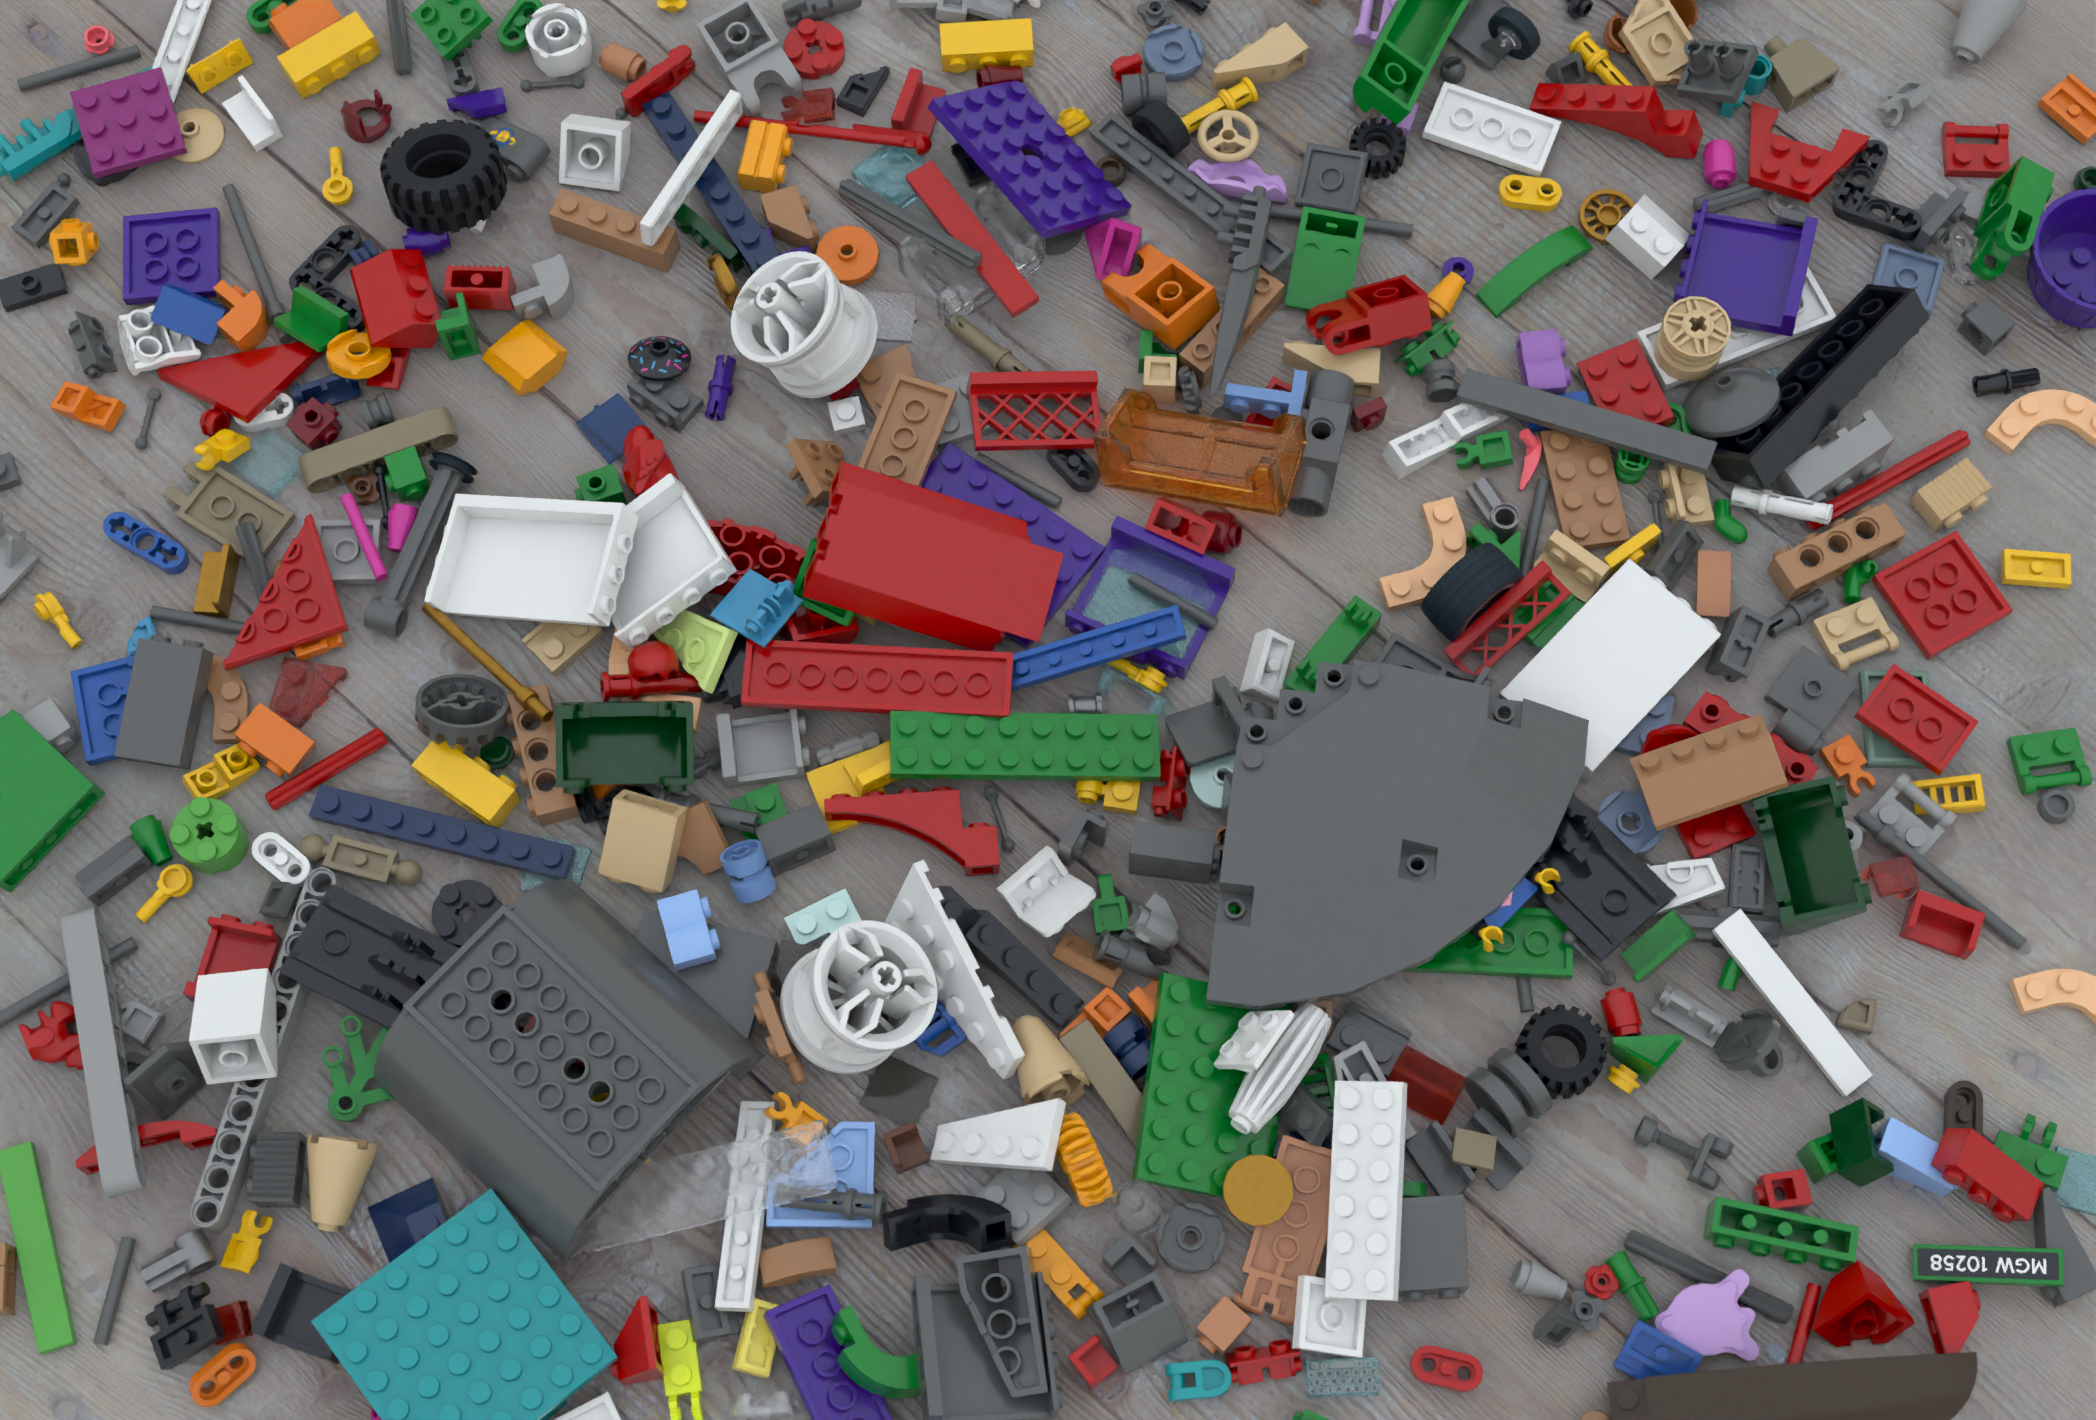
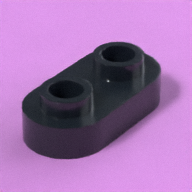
M1057 436L1053 439H1060L1062 436ZM1083 449L1047 450L1046 458L1049 464L1072 489L1086 493L1097 487L1101 475L1100 468ZM1063 454L1067 458H1060L1058 455ZM1078 477H1084L1087 480H1081Z

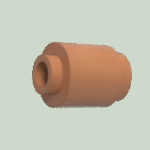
M612 42L609 46H604L599 55V62L603 71L627 82L637 81L644 75L647 68V60L643 59L640 53L615 42Z

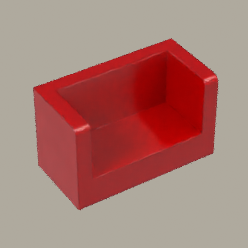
M1918 890L1909 901L1899 936L1965 960L1975 950L1985 913Z

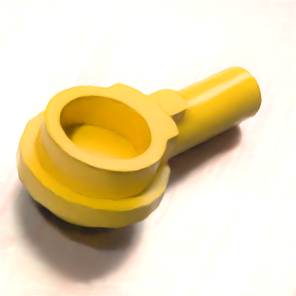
M331 147L329 149L331 177L323 184L322 192L328 202L342 206L352 199L354 187L351 180L343 176L341 148Z
M46 592L43 595L41 593L35 595L36 603L33 604V609L42 621L48 619L51 623H54L60 630V635L72 649L80 646L83 641L68 624L70 620L65 615L64 609L55 596L50 592Z
M1125 658L1107 663V665L1127 674V678L1133 680L1138 685L1156 694H1160L1162 688L1166 689L1168 683L1164 681L1166 675L1150 666L1145 671L1133 666Z
M173 864L166 867L156 882L159 889L135 915L146 923L169 897L178 898L187 894L192 888L194 881L193 874L189 868L182 864Z

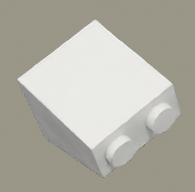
M268 968L198 975L189 1043L207 1085L277 1077L276 988Z

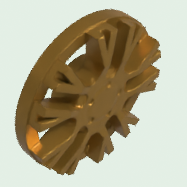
M1602 189L1589 194L1581 204L1578 220L1579 226L1584 230L1583 233L1587 235L1588 239L1591 237L1601 242L1600 245L1606 244V246H1609L1610 243L1605 239L1609 234L1608 231L1612 230L1626 215L1622 214L1621 210L1627 206L1631 209L1635 204L1627 195L1617 190ZM1608 196L1609 203L1602 204L1599 197ZM1616 198L1621 200L1618 206L1613 204ZM1589 202H1592L1598 208V210L1594 206L1589 204ZM1585 212L1593 214L1594 217H1585ZM1600 229L1603 231L1604 235H1600L1595 231Z

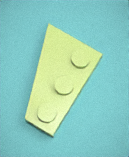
M685 609L675 616L672 622L663 625L653 634L659 641L670 644L683 664L682 667L698 680V685L705 692L713 694L738 632Z

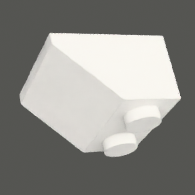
M570 114L561 122L559 183L620 191L630 154L631 122Z
M1644 194L1605 239L1652 280L1688 241L1689 233Z

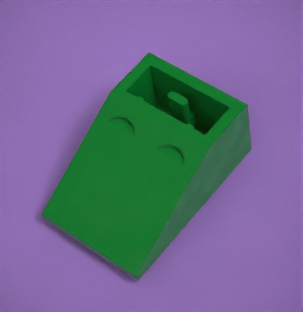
M1303 206L1284 307L1309 311L1317 305L1346 297L1345 291L1351 290L1353 287L1366 217Z

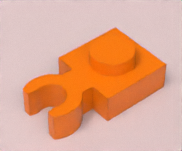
M1850 734L1819 751V756L1835 777V780L1838 781L1844 777L1847 779V790L1852 797L1856 798L1861 793L1860 788L1857 786V781L1864 782L1869 790L1876 785L1874 777L1869 772L1861 769L1868 761Z

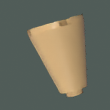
M1031 1015L1018 1018L1011 1029L1025 1054L1017 1068L1023 1105L1026 1106L1057 1098L1065 1101L1066 1107L1072 1105L1086 1093L1083 1086L1085 1084L1090 1085L1086 1072L1041 1018L1032 1017Z
M308 1134L307 1157L311 1221L318 1223V1230L339 1232V1226H347L378 1151L377 1142L368 1143V1140L333 1135H329L326 1138L319 1137V1134Z

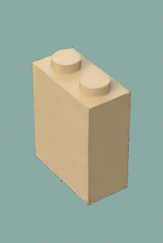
M623 789L613 798L598 874L607 876L610 881L624 884L628 882L638 885L645 892H663L673 881L688 807Z

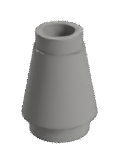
M1521 1259L1514 1269L1511 1286L1517 1288L1518 1293L1561 1301L1567 1289V1281L1532 1259L1528 1262Z

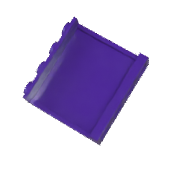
M1704 199L1701 211L1694 212L1691 229L1696 230L1695 235L1689 234L1685 253L1690 254L1689 260H1682L1679 278H1684L1683 284L1677 283L1673 302L1689 296L1705 297L1717 302L1726 311L1731 326L1792 337L1818 218L1806 216L1803 229L1707 213L1709 200Z

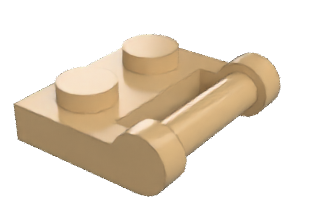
M1873 597L1814 619L1810 624L1830 663L1841 672L1848 670L1851 664L1884 651L1890 653L1900 647L1896 634L1888 627ZM1874 633L1878 637V640L1846 653L1839 649V647Z

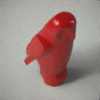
M645 425L633 427L624 438L623 455L625 463L622 471L626 485L638 497L669 473L677 480L679 478L670 457L664 450L662 441L655 439L651 430Z

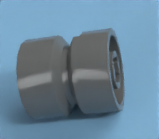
M1150 72V74L1146 75L1145 79H1142L1138 73L1121 74L1123 115H1135L1151 100H1159L1167 105L1165 72Z

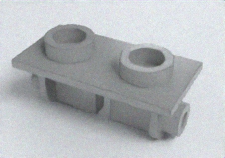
M1669 984L1666 985L1651 1011L1653 1015L1711 1049L1729 1020Z

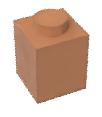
M1224 1295L1196 1327L1195 1333L1199 1336L1196 1341L1211 1355L1217 1352L1223 1356L1249 1327L1252 1319Z

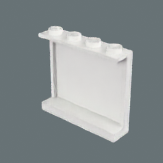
M671 473L626 505L639 518L633 537V547L628 555L624 570V580L620 584L617 595L616 610L611 617V621L617 629V632L614 634L616 638L631 649L645 642L652 633L663 625L672 622L675 616L687 607L699 602L703 595L714 587L723 584L730 575L737 571L685 486Z

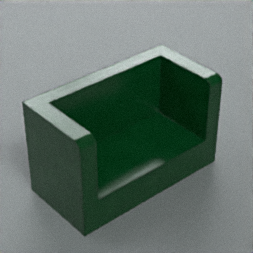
M1863 1097L1829 1114L1838 1174L1860 1188L1894 1171L1893 1164L1876 1153L1872 1124L1885 1117L1884 1111Z

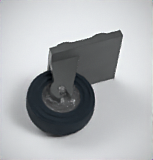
M1475 0L1461 14L1448 37V40L1490 71L1506 54L1518 60H1525L1540 46L1539 33L1526 15L1511 7L1502 8L1493 0Z

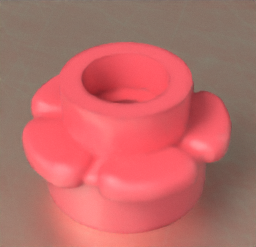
M100 25L88 28L84 34L86 42L84 46L90 53L105 54L115 42L114 36L110 34V31Z

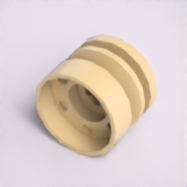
M1697 296L1680 299L1671 305L1666 312L1654 342V357L1658 366L1668 376L1680 381H1697L1711 374L1716 369L1731 335V322L1726 311L1717 302Z

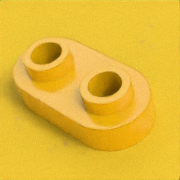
M1515 174L1506 176L1501 181L1498 190V198L1503 205L1509 208L1549 212L1557 208L1562 196L1560 185L1552 179ZM1511 186L1519 187L1520 190H1513ZM1542 190H1547L1551 194H1544Z

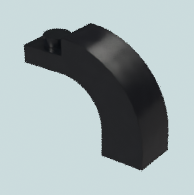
M958 1194L917 1197L907 1200V1207L882 1214L884 1247L889 1251H895L931 1240L960 1241L970 1245L979 1253L1012 1245L1011 1212L996 1202L980 1197Z

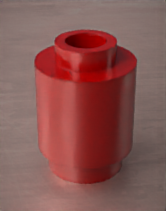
M1623 987L1605 992V998L1600 1000V1005L1608 1033L1613 1034V1037L1640 1036L1642 1034L1640 1027L1643 1024L1634 993L1626 992Z

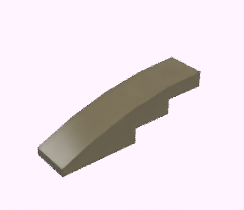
M1085 1019L1060 1036L1058 1040L1086 1072L1090 1081V1089L1095 1096L1099 1097L1116 1125L1121 1127L1136 1150L1143 1095L1088 1019Z

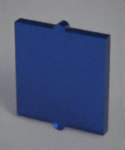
M619 393L600 406L595 405L592 412L576 422L578 428L609 465L623 455V443L626 434L637 425H645Z

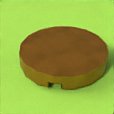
M716 253L707 258V266L710 271H715L714 284L725 306L729 308L732 314L739 290L723 258L719 253Z
M1249 1155L1236 1161L1226 1172L1222 1183L1223 1199L1229 1213L1239 1222L1250 1226H1266L1279 1220L1289 1210L1293 1199V1181L1287 1169L1277 1159L1266 1155Z

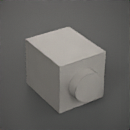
M51 697L22 715L60 753L68 751L76 741L81 739L62 709Z

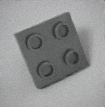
M1696 39L1689 40L1684 45V52L1687 54L1689 61L1676 88L1678 96L1737 104L1759 54L1756 45L1698 39V41Z

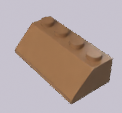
M1760 714L1629 758L1636 786L1656 831L1789 787L1772 737Z

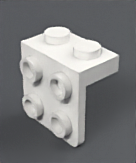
M1045 846L996 889L1013 915L1044 937H1050L1061 931L1065 923L1078 912L1086 909L1096 897V892L1092 887L1069 874L1055 851L1049 846Z

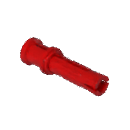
M607 672L600 673V694L603 702H608L610 698L629 697L630 700H637L641 695L702 692L698 685V680L688 672L680 673L678 676L675 673H669L667 679H663L658 674L648 677H637L630 672L619 675H608Z

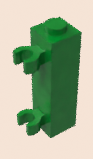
M1355 595L1286 679L1283 689L1315 693L1319 661L1348 665L1379 627L1382 613Z

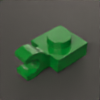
M1111 874L1098 875L1097 884L1100 899L1091 901L1095 935L1099 936L1103 929L1110 931V934L1121 933L1124 929L1129 930L1127 928L1129 919L1125 895L1115 897Z

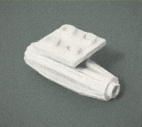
M1304 1003L1294 1013L1291 1010L1250 1011L1241 1018L1238 1023L1239 1028L1232 1038L1222 1045L1220 1055L1213 1065L1217 1069H1236L1246 1072L1228 1112L1229 1117L1232 1118L1230 1123L1237 1131L1243 1134H1248L1249 1132L1258 1133L1291 1097L1317 1058L1331 1026V1018L1320 1007H1316L1312 1003Z

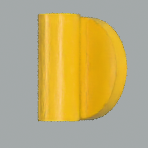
M1070 107L1059 114L1060 118L1056 121V124L1062 126L1065 134L1070 138L1091 126V122L1084 110H1076V107Z

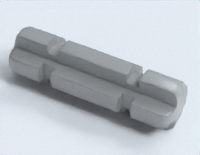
M870 730L862 733V737L856 735L833 743L831 748L827 745L817 749L816 757L819 765L823 767L833 763L835 760L839 761L880 745L878 733L876 730Z

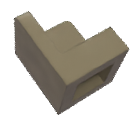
M1456 1127L1449 1135L1453 1142L1451 1162L1471 1167L1477 1179L1484 1180L1494 1168L1497 1136Z

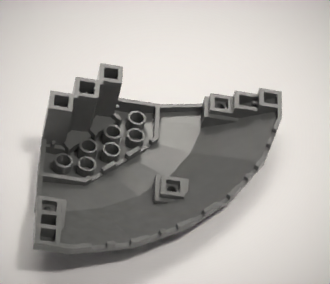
M1353 660V665L1319 661L1315 693L1280 689L1276 720L1242 716L1232 776L1206 1004L1265 1010L1285 1007L1286 1004L1307 1001V1003L1317 1002L1321 998L1334 996L1349 997L1367 989V986L1385 979L1386 981L1396 973L1408 968L1413 969L1429 962L1450 943L1453 944L1474 929L1476 924L1488 915H1493L1502 906L1519 882L1521 883L1529 870L1550 849L1584 771L1589 720L1523 698V701L1489 698L1490 686L1388 663ZM1506 711L1510 714V717L1503 719L1498 716V713ZM1413 862H1420L1424 868L1414 870L1411 864ZM1236 905L1241 908V912L1231 914L1228 909Z

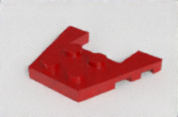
M1752 102L1749 115L1748 185L1809 203L1834 179V175L1840 169L1846 168L1859 151L1863 152L1867 148L1870 136L1842 129L1833 150L1822 149L1814 145L1772 134L1771 131L1778 119L1779 109Z

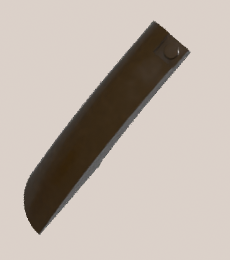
M1977 1353L1926 1354L1792 1363L1607 1382L1611 1420H1951L1963 1408L1973 1391L1977 1375Z

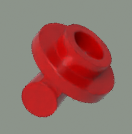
M1135 53L1131 56H1121L1114 60L1112 65H1110V70L1116 82L1121 84V74L1138 73L1141 76V64H1143L1140 54Z

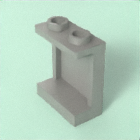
M790 709V712L735 720H731L729 713L716 715L722 774L726 788L806 778L805 766H810L811 760L809 746H802L801 735L807 734L805 714L799 715L797 709Z

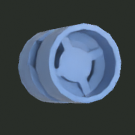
M756 839L740 841L729 846L721 853L719 858L726 876L731 877L729 883L737 902H756L767 897L776 889L777 883L770 866L766 865L768 860L760 841Z

